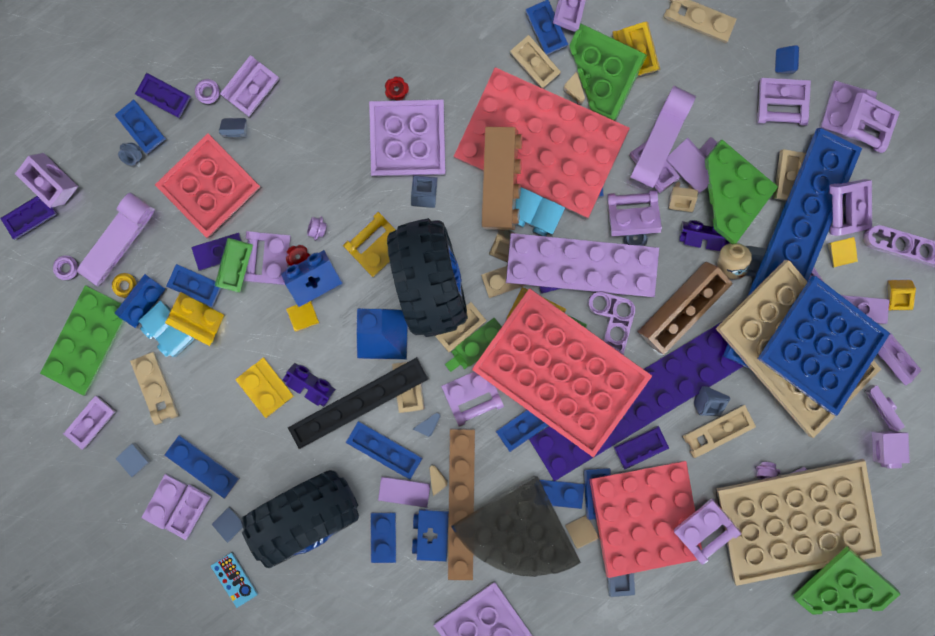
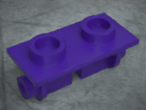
M696 220L682 221L683 232L680 233L679 241L684 242V245L701 248L702 240L704 239L707 240L706 249L721 251L723 246L730 244L728 240L714 230V226H706Z
M296 363L287 370L283 381L286 382L285 385L299 394L303 391L304 387L308 389L304 397L316 406L321 405L324 407L336 390L331 387L328 381L316 377L310 373L308 368Z

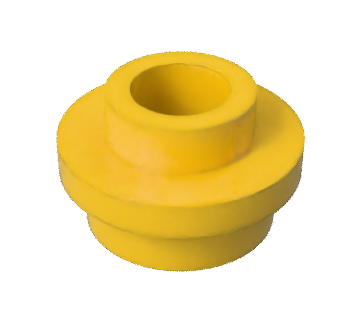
M128 273L118 274L112 281L113 292L122 298H126L137 285L136 279ZM123 281H127L129 283V288L127 290H123L121 288V283Z

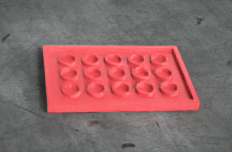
M495 67L453 157L484 171L485 127H516L518 134H522V149H518L517 158L521 159V174H517V184L574 213L589 218L630 128Z
M530 288L472 369L593 458L652 377L647 371Z

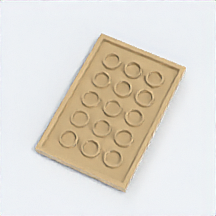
M784 260L716 330L809 437L814 438L835 416L757 359L807 284L805 278L789 260ZM874 360L843 408L881 370Z
M864 459L717 488L720 508L742 533L737 538L733 537L727 542L734 584L736 586L824 568L846 546L863 560L882 556L867 466Z

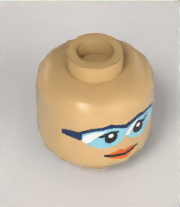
M740 243L727 244L720 251L717 267L729 279H741L749 271L752 254L746 246Z

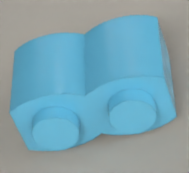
M521 187L520 199H516V209L520 211L519 224L516 225L524 227L527 224L534 228L532 232L537 235L547 236L549 234L552 236L565 207Z
M160 300L139 320L142 324L140 330L149 339L154 337L158 341L159 345L157 348L166 357L169 355L177 357L195 338L165 323L171 308L164 301Z

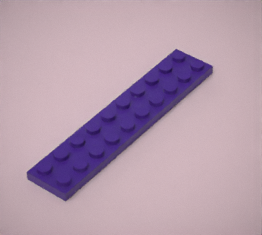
M723 321L644 368L645 371L652 375L651 379L595 457L698 395L702 386L711 387L744 367L723 357L728 342L716 330ZM550 426L529 439L554 481L593 458Z

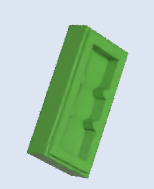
M231 238L227 239L215 281L216 287L240 293L253 244Z

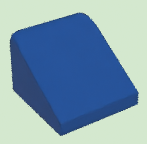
M794 45L777 49L775 72L794 74L799 66V47Z

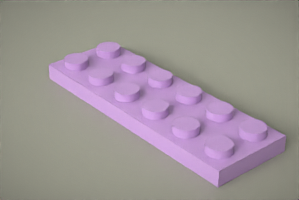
M511 233L506 283L655 297L659 248Z

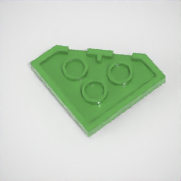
M580 23L579 29L575 32L569 46L572 55H574L578 67L577 70L589 100L590 109L616 121L647 54Z
M720 140L705 158V168L708 170L710 184H708L710 204L713 205L714 230L733 245L739 241L778 186L724 140Z
M846 546L793 596L812 615L823 614V611H837V613L858 612L859 609L883 611L900 595V592L852 549Z

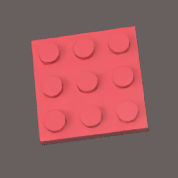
M208 133L155 184L206 238H209L260 188L257 182Z

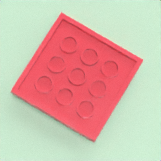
M686 461L589 479L606 577L612 578L697 560L694 554L674 533V529L695 512ZM700 542V543L698 544V546H699V548L702 550V546H701V542Z

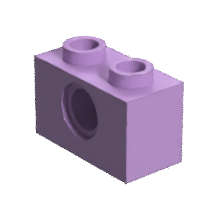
M44 153L29 155L15 173L49 208L64 205L78 188Z
M872 432L874 462L881 463V467L891 469L902 468V463H910L909 436L907 432Z

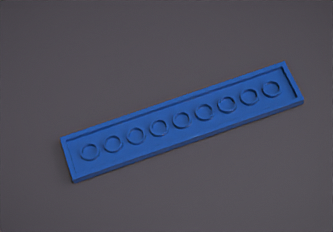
M816 128L748 296L784 260H789L808 282L833 221L830 185L849 182L862 151L861 147L822 128ZM728 344L723 357L749 368Z

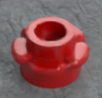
M396 76L388 79L385 83V94L389 99L400 101L405 98V94L409 91L408 84L401 77Z
M303 245L291 246L287 250L286 262L289 266L298 265L307 260L310 254L307 253V248ZM297 254L300 255L299 259H296L295 257Z

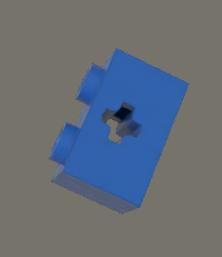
M325 250L313 253L307 260L298 265H292L285 272L281 273L284 283L298 307L342 284Z
M419 508V514H414L413 529H418V538L412 541V554H417V560L447 562L449 509ZM428 528H433V533L437 534V536L433 537L432 541H428V537L423 535V533H427Z

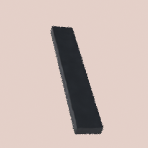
M416 357L287 428L298 449H301L429 380V377L419 358Z

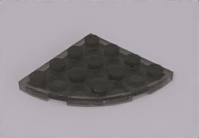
M538 476L529 478L451 525L459 540L473 555L484 563L510 574L537 577L560 573L581 563Z

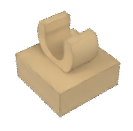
M676 182L670 196L669 209L693 212L698 190L693 189L690 184L689 188H680V182Z

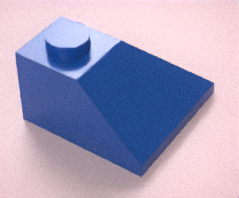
M357 308V358L407 360L408 325L402 310Z

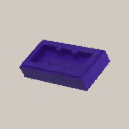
M147 72L135 92V95L179 119L191 98L190 95Z
M36 196L0 219L12 239L15 240L57 215L53 207L49 208Z
M238 232L191 247L198 271L220 265L227 239L231 238L242 241L240 233Z
M656 426L614 446V449L625 470L669 449V446L660 427Z

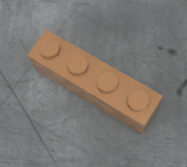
M485 127L482 227L484 229L515 230V224H519L520 211L516 209V199H520L521 194L520 184H517V174H521V159L517 158L518 149H522V134H518L516 127Z
M705 262L643 325L638 333L653 349L665 355L733 283L719 267Z

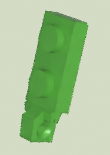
M495 317L451 351L455 357L445 364L450 372L460 365L466 369L480 359L502 328Z

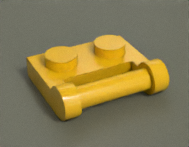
M379 212L373 216L374 219L350 242L347 240L343 244V247L373 278L390 262L387 236L390 232L396 230ZM382 226L386 231L360 254L357 248Z

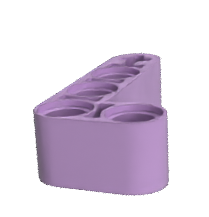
M676 86L672 87L630 178L649 187H654L683 122L695 101L696 95Z
M131 192L121 200L117 207L119 213L77 269L80 275L97 287L106 279L155 211L154 208Z
M881 225L871 227L863 235L865 245L871 249L935 267V241ZM878 232L879 237L889 239L888 241L881 240L875 242L876 238L872 237V234ZM898 238H902L905 241L903 251L898 250L895 245ZM921 245H925L929 249V255L926 258L920 255L919 249Z
M604 292L592 294L588 299V309L596 315L608 318L602 340L621 354H624L635 314L634 304L626 298ZM600 296L604 298L606 306L603 310H596L593 307L595 297ZM620 303H625L629 306L630 311L626 317H621L617 314V306ZM613 327H619L623 331V337L619 341H614L610 336V331Z

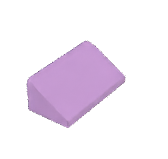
M689 138L685 139L668 155L667 161L693 189L698 190V194L704 191L708 184H710L708 170L705 168L706 156Z
M381 476L378 501L427 508L431 483Z

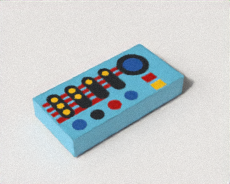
M233 552L211 565L212 570L236 608L258 595L257 590Z

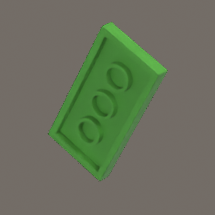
M85 285L40 374L86 396L124 322L115 314L122 303Z

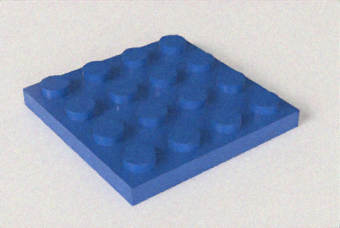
M811 276L757 359L830 414L838 416L891 333L817 276Z

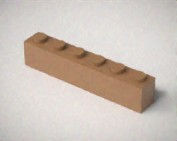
M450 428L448 580H473L475 429Z

